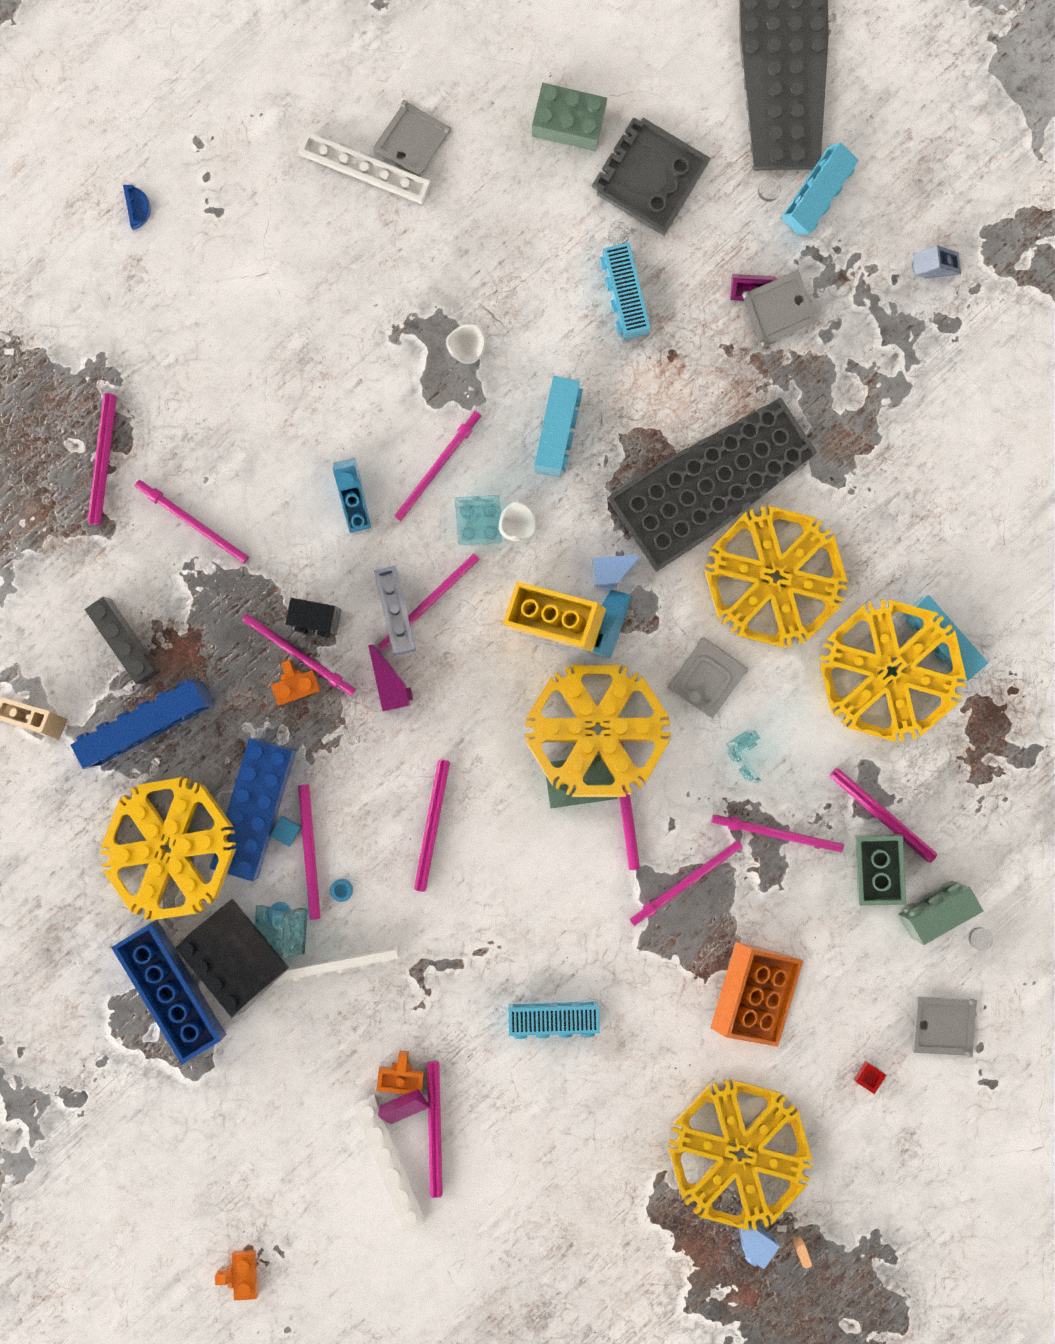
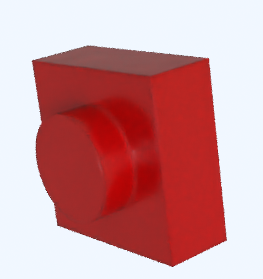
M865 1061L855 1076L854 1081L875 1094L887 1075Z

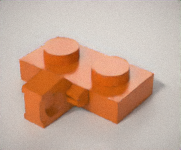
M292 660L281 663L284 674L280 675L282 681L271 684L278 706L321 691L314 670L301 673L300 669L295 670Z
M400 1050L398 1063L392 1062V1067H379L376 1091L408 1094L419 1089L422 1094L424 1071L412 1070L413 1064H407L409 1051Z
M256 1250L233 1251L232 1265L227 1266V1270H218L215 1275V1285L228 1284V1288H233L234 1300H251L258 1297Z

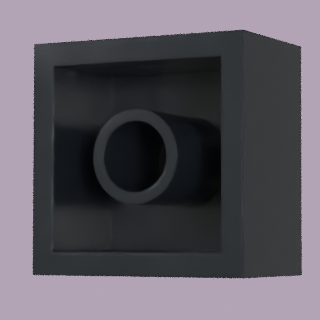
M290 597L285 625L291 626V631L308 634V631L311 630L314 631L313 635L330 638L331 634L337 635L341 609L334 605Z

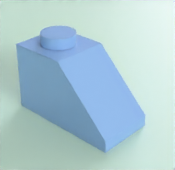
M638 555L593 558L594 587H600V590L613 589V585H617L637 562Z
M748 1221L750 1231L739 1228L741 1244L746 1256L745 1259L754 1267L759 1265L765 1269L780 1246L775 1237L758 1225H756L757 1230H754L750 1225V1221Z

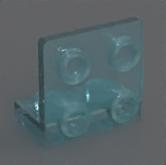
M500 495L454 497L458 545L502 543V534L499 530L501 516Z
M748 729L726 743L729 748L726 752L733 762L736 761L741 766L738 770L742 777L749 782L758 784L761 782V779L742 751H748L757 745L756 741L760 739V736L756 730Z
M257 905L255 926L279 956L289 958L305 954L308 909L297 908L285 911Z

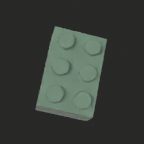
M542 82L532 123V137L596 151L606 111L607 97Z
M597 755L585 774L583 782L586 785H612L615 779L600 755ZM566 760L552 761L550 763L553 767L560 768ZM546 776L550 808L618 799V797H572L576 788H573L572 793L567 795L566 791L569 788L567 784H562L559 789H556V782L559 778L552 786Z
M901 833L855 835L859 905H907L903 835Z
M950 881L941 887L942 890L924 895L919 903H911L902 909L903 912L898 915L910 937L925 945L984 912L970 887Z

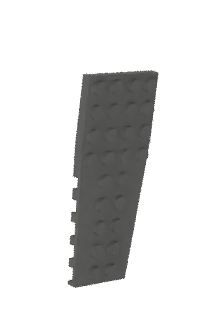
M739 0V42L742 68L744 69L743 81L744 89H746V109L748 110L749 117L748 129L751 137L750 148L753 156L752 167L754 171L813 170L821 158L829 39L828 0Z
M778 398L728 427H724L717 433L700 440L693 446L667 458L607 497V500L655 572H658L715 534L813 457L817 451L782 398Z

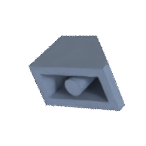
M938 245L913 253L912 262L913 271L916 276L926 279L961 274L959 252Z

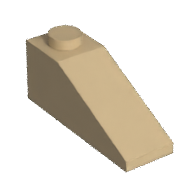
M1 698L0 721L60 740L68 719L50 711Z

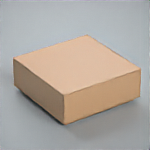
M801 1236L793 1238V1243L802 1266L805 1269L811 1267L812 1263Z

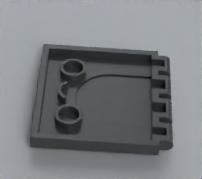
M632 118L625 130L628 136L623 134L613 149L617 155L611 153L602 167V170L608 175L599 172L591 186L597 190L598 197L665 236L711 158L647 119L642 118L640 121Z

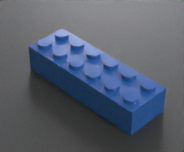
M186 679L177 684V689L172 691L168 689L157 694L158 699L151 702L147 700L136 706L137 710L132 712L125 711L117 715L116 721L111 723L107 721L96 727L97 731L90 734L86 732L77 736V741L70 746L82 769L98 767L214 706L215 703L204 682Z
M258 738L248 739L226 812L227 818L234 827H227L225 830L235 831L234 834L228 835L227 840L228 842H236L234 847H227V850L236 849L227 874L252 882L258 879L297 750ZM214 853L210 865L212 870L216 869L219 861L216 853Z
M158 920L153 921L111 947L181 1065L217 1044L227 1035Z

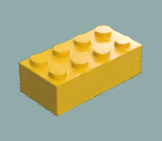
M516 582L503 624L515 631L593 652L606 608L597 602Z

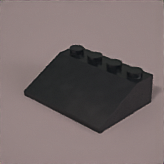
M233 899L189 933L176 947L177 951L231 1018L245 1012L289 969L288 965Z

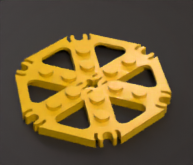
M767 505L766 508L764 506L760 507L761 515L759 517L754 515L753 509L749 510L748 516L751 520L748 519L747 512H745L709 549L717 551L718 554L715 552L707 554V556L714 558L715 563H706L704 567L713 569V572L704 570L718 620L726 614L727 617L721 621V624L724 625L727 621L733 623V627L729 630L730 633L735 632L739 627L738 633L734 636L786 648L784 639L787 647H792V637H796L798 643L802 644L804 640L801 634H803L805 642H807L843 605L835 603L834 600L837 602L845 600V598L838 596L837 591L839 589L847 590L848 587L842 584L839 585L838 582L848 584L834 533L826 540L825 537L830 534L831 530L828 529L824 533L819 531V526L823 523L822 521L812 526L817 518ZM777 519L799 524L803 530L802 534L783 554L781 553L773 522ZM740 530H749L758 560L728 553L726 551L727 543ZM823 548L828 552L833 569V575L830 578L798 571L818 549ZM778 571V575L784 579L777 580L774 583L773 578L768 575ZM721 576H726L754 584L732 606H726L722 601L717 580ZM793 593L821 600L825 605L824 610L808 626L801 623ZM769 600L778 626V632L775 635L752 631L748 627L749 620Z
M880 599L881 606L879 609H874L872 602H868L870 612L867 613L865 604H863L825 639L834 644L832 646L830 643H823V647L830 649V654H820L819 657L822 660H828V662L819 661L830 710L832 711L833 708L839 706V708L834 710L833 715L837 716L841 712L846 714L845 718L841 721L843 725L852 719L850 724L846 725L847 728L897 742L896 733H898L900 741L904 742L903 735L905 732H910L912 738L916 739V732L914 730L917 728L919 737H921L960 703L951 699V697L962 699V695L955 693V688L957 686L966 687V684L962 681H957V679H964L966 681L967 679L955 629L946 635L953 626L949 624L945 628H941L939 625L944 619L943 616H938L933 621L939 613L887 599L888 608H885V601ZM903 612L920 617L923 620L922 628L899 648L892 620L893 614ZM861 620L867 621L876 654L845 645L842 642L843 635ZM940 643L948 645L953 665L950 673L944 674L916 666ZM889 665L891 667L896 665L898 667L896 669L897 675L890 674L888 676L886 674L888 672L887 667ZM835 667H840L867 675L868 677L847 696L839 697L836 694L831 673ZM908 687L940 696V706L925 719H916ZM885 693L892 720L891 725L887 728H882L863 722L860 717L861 714Z
M570 665V668L565 667L567 676L562 678L556 672V682L551 676L526 717L525 727L534 729L532 733H525V739H528L526 740L528 747L552 786L558 778L556 789H559L562 784L569 786L566 791L567 795L572 793L573 788H576L572 797H626V793L628 795L632 794L629 785L634 783L641 789V780L646 785L670 742L668 738H670L671 732L662 731L663 727H670V721H668L670 717L643 676L636 682L638 672L633 677L626 675L628 672L627 666L623 668L622 674L619 673L622 665ZM606 674L612 678V683L598 707L581 682V678L584 675ZM635 691H639L644 695L654 711L653 715L648 718H619ZM553 692H560L576 718H545L541 711ZM595 725H600V729H604V731L600 732V735H596V732L591 730L595 729ZM544 742H577L564 765L560 768L552 766L541 747ZM620 742H653L655 749L645 766L639 768L633 764ZM597 754L600 755L615 779L612 785H586L583 782V778Z
M179 777L135 785L137 788H131L132 799L128 795L121 796L122 799L118 800L101 848L109 847V850L100 852L101 855L109 856V861L102 863V867H111V869L103 870L130 912L140 915L142 910H145L143 919L157 920L205 911L206 908L203 905V900L205 899L208 904H212L215 902L214 899H218L236 849L227 850V847H234L236 845V842H228L227 840L228 835L234 834L235 831L225 830L227 827L234 826L205 785L195 782L193 788H190L192 780L190 778ZM171 789L174 793V798L164 822L148 799V795L154 791ZM201 802L214 819V827L210 830L187 833L197 804ZM127 814L132 818L146 841L122 845L117 844L115 836L124 815ZM169 845L171 852L166 853L167 850L164 849V846ZM210 853L218 855L219 861L210 883H206L189 857ZM148 864L138 893L132 895L119 877L120 869ZM171 876L184 894L186 901L181 907L162 909L159 905Z
M725 1079L723 1090H718L717 1084L714 1082L712 1083V1088L715 1093L712 1094L710 1085H708L673 1122L674 1125L681 1126V1129L675 1126L671 1127V1131L678 1133V1138L676 1140L668 1139V1142L677 1147L668 1146L681 1198L682 1200L685 1198L684 1202L687 1206L692 1201L697 1202V1206L693 1209L695 1214H698L701 1218L749 1231L748 1221H750L752 1228L757 1230L756 1221L758 1219H762L764 1226L767 1227L769 1222L766 1216L768 1215L770 1223L773 1224L808 1186V1184L801 1183L799 1180L810 1181V1178L803 1175L802 1171L805 1168L812 1169L813 1167L803 1161L813 1162L798 1109H795L792 1103L787 1108L783 1107V1102L787 1099L786 1096H780L781 1092L730 1079L732 1082V1089H730V1083ZM741 1092L763 1097L767 1102L766 1108L746 1129L737 1101V1095ZM706 1102L714 1104L723 1136L693 1129L690 1126L691 1117ZM786 1123L792 1126L798 1150L794 1155L763 1148ZM743 1148V1152L751 1157L745 1156L737 1160L738 1157L733 1152ZM688 1152L717 1160L696 1183L691 1184L687 1182L681 1162L683 1153ZM758 1172L787 1179L790 1183L788 1190L773 1205L766 1204ZM735 1179L743 1207L742 1212L739 1215H733L715 1210L712 1207V1203Z

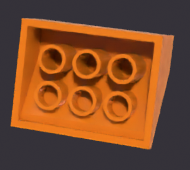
M735 942L710 1028L726 1038L778 1047L803 960L754 945Z

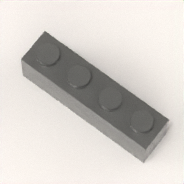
M101 597L84 609L135 684H144L161 672L112 599Z

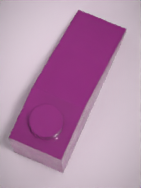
M368 645L382 711L411 706L410 701L413 700L411 687L407 688L406 683L375 645Z

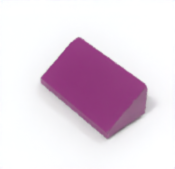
M732 274L730 300L744 301L742 294L745 291H751L777 278L775 276Z
M419 1089L380 1105L378 1116L382 1120L393 1124L429 1108L430 1105Z

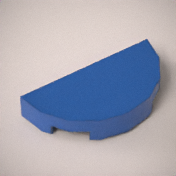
M123 185L130 226L132 230H135L147 222L151 212V205L146 194L133 185Z

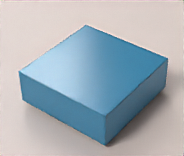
M281 816L270 836L290 847L301 826Z

